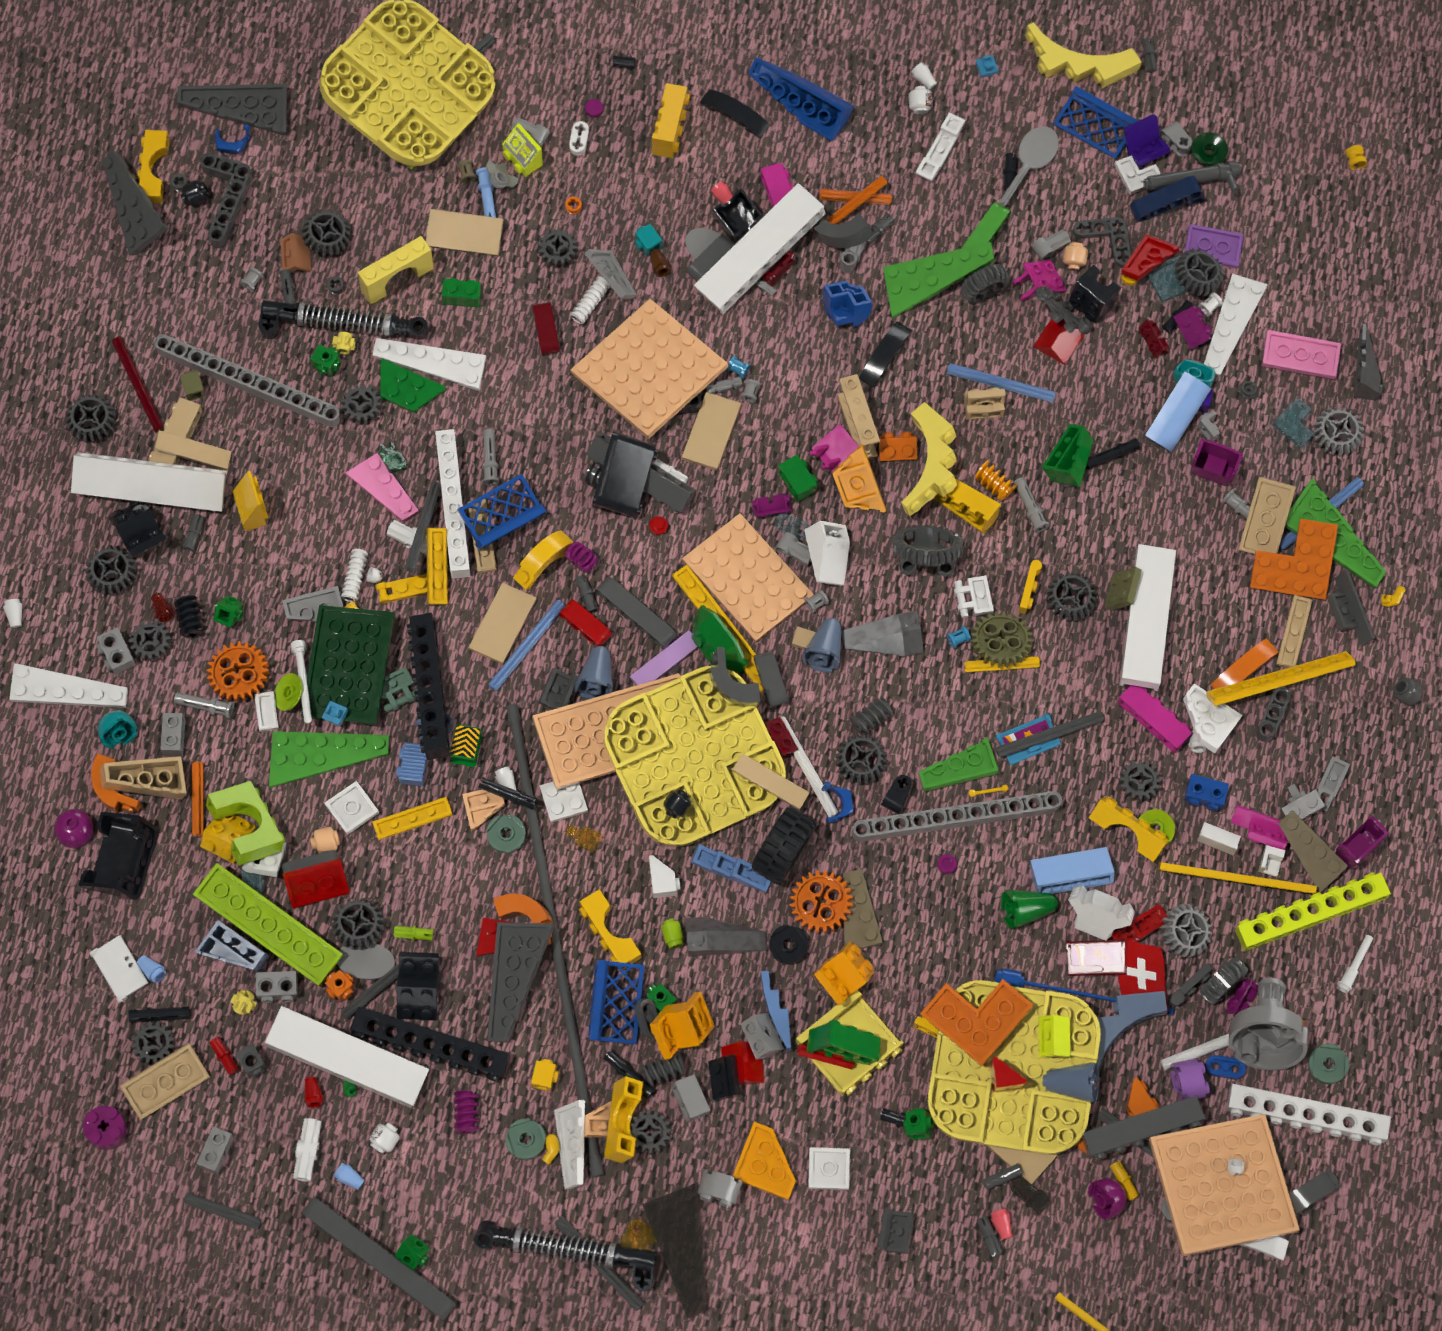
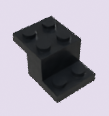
M133 501L128 505L129 507L123 510L118 509L112 513V516L108 517L132 557L166 539L148 506L140 501Z
M399 952V974L396 986L397 1019L437 1021L439 953Z

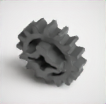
M552 228L550 234L544 232L545 238L540 237V243H538V254L542 256V261L548 260V266L554 263L555 268L558 267V264L565 267V262L571 264V258L575 259L576 252H578L577 240H573L574 235H568V230L561 232V228H558L557 232Z
M355 384V389L349 387V393H343L345 399H341V404L343 405L341 408L342 412H345V417H350L351 422H354L356 419L358 424L361 423V420L368 424L369 418L374 421V414L379 415L378 409H382V404L380 403L382 402L381 396H378V391H373L371 385L367 389L365 384H362L361 388L357 384Z
M150 620L147 621V624L141 621V627L134 626L136 632H130V636L133 638L129 639V643L132 645L130 648L132 652H135V656L137 658L141 656L143 661L147 657H149L150 662H153V657L160 660V654L166 655L165 649L171 648L170 644H168L172 642L169 636L170 632L168 629L165 630L164 624L159 626L157 620L154 624ZM161 636H163L162 644L159 642ZM140 637L141 641L139 643L140 645L138 646V639Z
M1140 759L1138 764L1134 761H1131L1130 766L1126 764L1124 770H1121L1120 773L1122 777L1118 780L1119 783H1123L1120 786V790H1126L1124 796L1130 794L1131 800L1133 801L1136 797L1138 802H1141L1142 798L1146 801H1149L1150 796L1154 798L1156 795L1155 791L1160 789L1158 784H1161L1162 779L1157 778L1160 772H1154L1156 766L1149 767V761L1142 764ZM1138 778H1141V781H1143L1142 784L1139 783V780H1137ZM1152 786L1148 791L1144 792L1146 787Z
M151 1021L148 1022V1027L141 1024L142 1030H135L137 1037L131 1038L135 1042V1044L131 1045V1048L135 1049L133 1054L135 1057L139 1056L140 1062L146 1059L147 1065H150L151 1061L155 1064L158 1060L170 1054L169 1050H175V1047L171 1044L175 1042V1038L170 1037L173 1034L172 1031H167L168 1027L165 1024L160 1027L158 1021L155 1026L152 1025ZM164 1036L166 1038V1046L162 1044ZM141 1040L144 1042V1046H143V1048H142V1049H143L142 1051H141V1048H140V1042H141ZM148 1040L156 1041L158 1046L150 1045Z
M647 1110V1115L639 1112L640 1118L633 1117L634 1124L630 1123L631 1135L636 1138L635 1150L640 1147L642 1154L646 1150L649 1151V1155H652V1150L660 1153L659 1147L666 1148L665 1141H670V1137L667 1134H671V1129H666L670 1125L669 1121L663 1122L665 1116L662 1115L659 1118L658 1111H655L654 1115H651L650 1110ZM645 1121V1124L637 1129L639 1124ZM653 1121L658 1122L661 1126H656ZM651 1128L653 1133L652 1136H648V1134L644 1132H647V1129ZM662 1136L661 1140L654 1144L656 1138ZM638 1138L644 1139L647 1145L641 1143Z

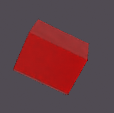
M1051 318L1033 347L1065 365L1084 336L1077 327L1072 333H1069L1064 328V324H1066L1064 319L1056 323Z
M739 1041L721 1047L722 1057H727L730 1054L736 1055L739 1085L764 1083L762 1059L756 1060L749 1042Z
M996 1056L989 1063L993 1092L1019 1089L1026 1084L1027 1080Z

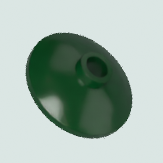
M1206 132L1194 139L1191 151L1193 157L1199 163L1214 166L1226 158L1228 146L1220 135Z

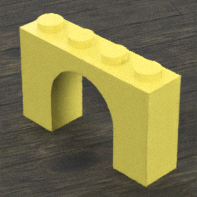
M422 236L358 272L361 292L370 305L386 297L385 286L387 282L401 270L411 267L419 278L434 269L431 249Z

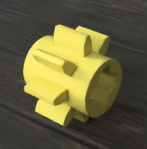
M339 332L338 337L333 336L332 345L339 354L347 355L350 350L354 351L356 342L355 338H352V334Z
M248 990L237 991V994H233L230 1001L233 1003V1010L241 1015H246L251 1010L254 1011L257 1004L254 1001V994Z

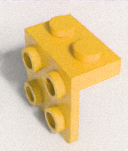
M235 814L213 820L203 832L200 847L235 864L236 860L230 851L232 839L253 833L256 826Z

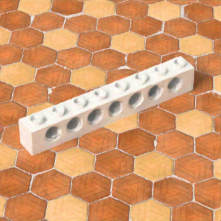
M454 429L435 431L451 578L471 577L465 523L457 511L458 508L463 506L455 432Z
M1232 1084L1229 1088L1226 1111H1230V1114L1233 1116L1241 1117L1244 1114L1252 1117L1265 1114L1266 1119L1270 1120L1272 1124L1282 1125V1122L1288 1123L1290 1127L1295 1129L1307 1127L1314 1133L1326 1131L1330 1132L1329 1135L1334 1137L1349 1136V1139L1353 1141L1365 1139L1369 1140V1143L1372 1145H1381V1143H1385L1388 1140L1391 1116ZM1244 1100H1251L1253 1107L1245 1106ZM1264 1104H1270L1273 1107V1111H1266ZM1283 1108H1290L1293 1112V1115H1286L1283 1111ZM1303 1112L1311 1113L1312 1120H1307L1303 1116ZM1323 1116H1329L1332 1119V1124L1325 1123ZM1343 1120H1349L1352 1128H1346L1343 1125ZM1363 1124L1370 1125L1372 1131L1366 1132L1363 1129Z

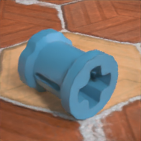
M733 356L726 370L733 371L744 379L751 364H745L738 360L736 356Z
M962 626L960 630L953 633L948 632L946 634L953 649L965 641H971V636L965 626Z

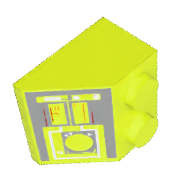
M518 123L503 142L502 154L507 161L511 160L517 173H522L527 177L543 165L542 148Z

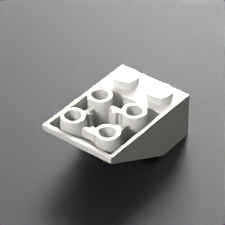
M819 521L804 530L816 581L843 586L850 546L846 525Z

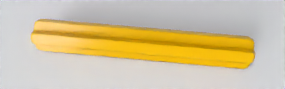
M1038 656L1023 657L1022 663L1016 660V666L1009 663L1008 668L1004 664L998 668L997 663L990 666L991 661L983 663L984 660L964 662L965 672L1040 667Z

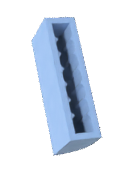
M1184 372L1146 433V438L1172 453L1211 388L1189 373Z
M1107 847L1030 860L1031 874L1036 892L1055 894L1072 891L1073 887L1082 884L1085 888L1114 883V869Z

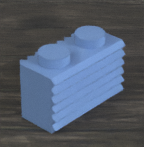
M405 742L404 748H400L399 759H402L401 766H397L396 777L399 778L400 784L423 786L427 765L426 754H422L420 744Z

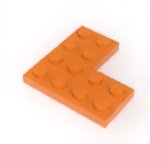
M1299 519L1293 556L1259 550L1255 551L1250 588L1326 600L1338 525Z
M1002 979L978 1009L946 983L920 1015L982 1067L1034 1005L1004 979Z

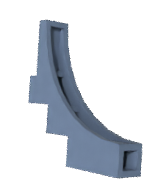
M1165 991L1117 996V1002H1113L1114 1014L1118 1013V1015L1097 1017L1101 1033L1096 1062L1098 1071L1105 1054L1123 1032L1141 1021L1167 1014Z

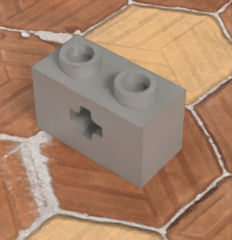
M768 1013L753 1015L740 1023L756 1060L772 1057L784 1049Z
M212 1127L196 1163L198 1167L218 1175L234 1140L233 1135Z

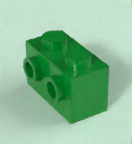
M456 278L444 279L442 288L443 305L480 308L481 282L475 280L461 281Z
M798 454L778 465V474L797 502L816 492L818 484L815 475L810 474L807 470L808 465L806 461L800 459Z

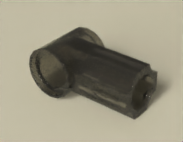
M1020 1176L1010 1187V1190L1025 1203L1026 1208L1034 1211L1033 1214L1037 1217L1052 1202L1043 1191L1037 1190L1023 1176Z

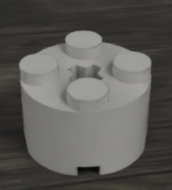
M704 1169L697 1191L700 1199L710 1203L712 1199L720 1201L719 1205L726 1208L736 1205L743 1181L739 1179L738 1183L734 1182L735 1177L712 1171V1174H707L708 1170Z

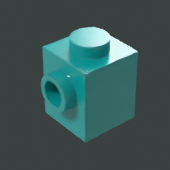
M651 224L641 226L635 232V246L638 250L642 249L647 257L652 250L663 248V240Z

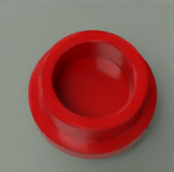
M661 516L652 518L649 523L650 531L656 535L664 534L668 529L667 520Z

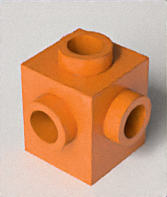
M339 970L337 973L332 972L326 978L325 985L327 989L325 991L332 999L336 998L341 1002L353 994L355 988L352 982L354 980L347 972L343 974ZM340 981H342L341 986H336Z

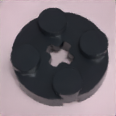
M790 925L778 927L772 933L769 941V950L772 957L783 965H793L803 960L808 951V938L805 932L799 927ZM785 941L794 943L792 949L784 948Z

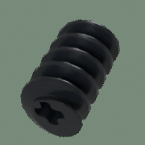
M193 595L182 596L174 602L175 611L178 615L179 632L181 636L186 638L204 635V630H198L203 627V624L197 623L202 620V617L196 616L200 613V609H194L199 606V602H193L197 599Z

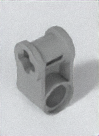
M1177 121L1160 131L1162 139L1165 138L1166 144L1178 156L1186 157L1190 154L1192 139Z

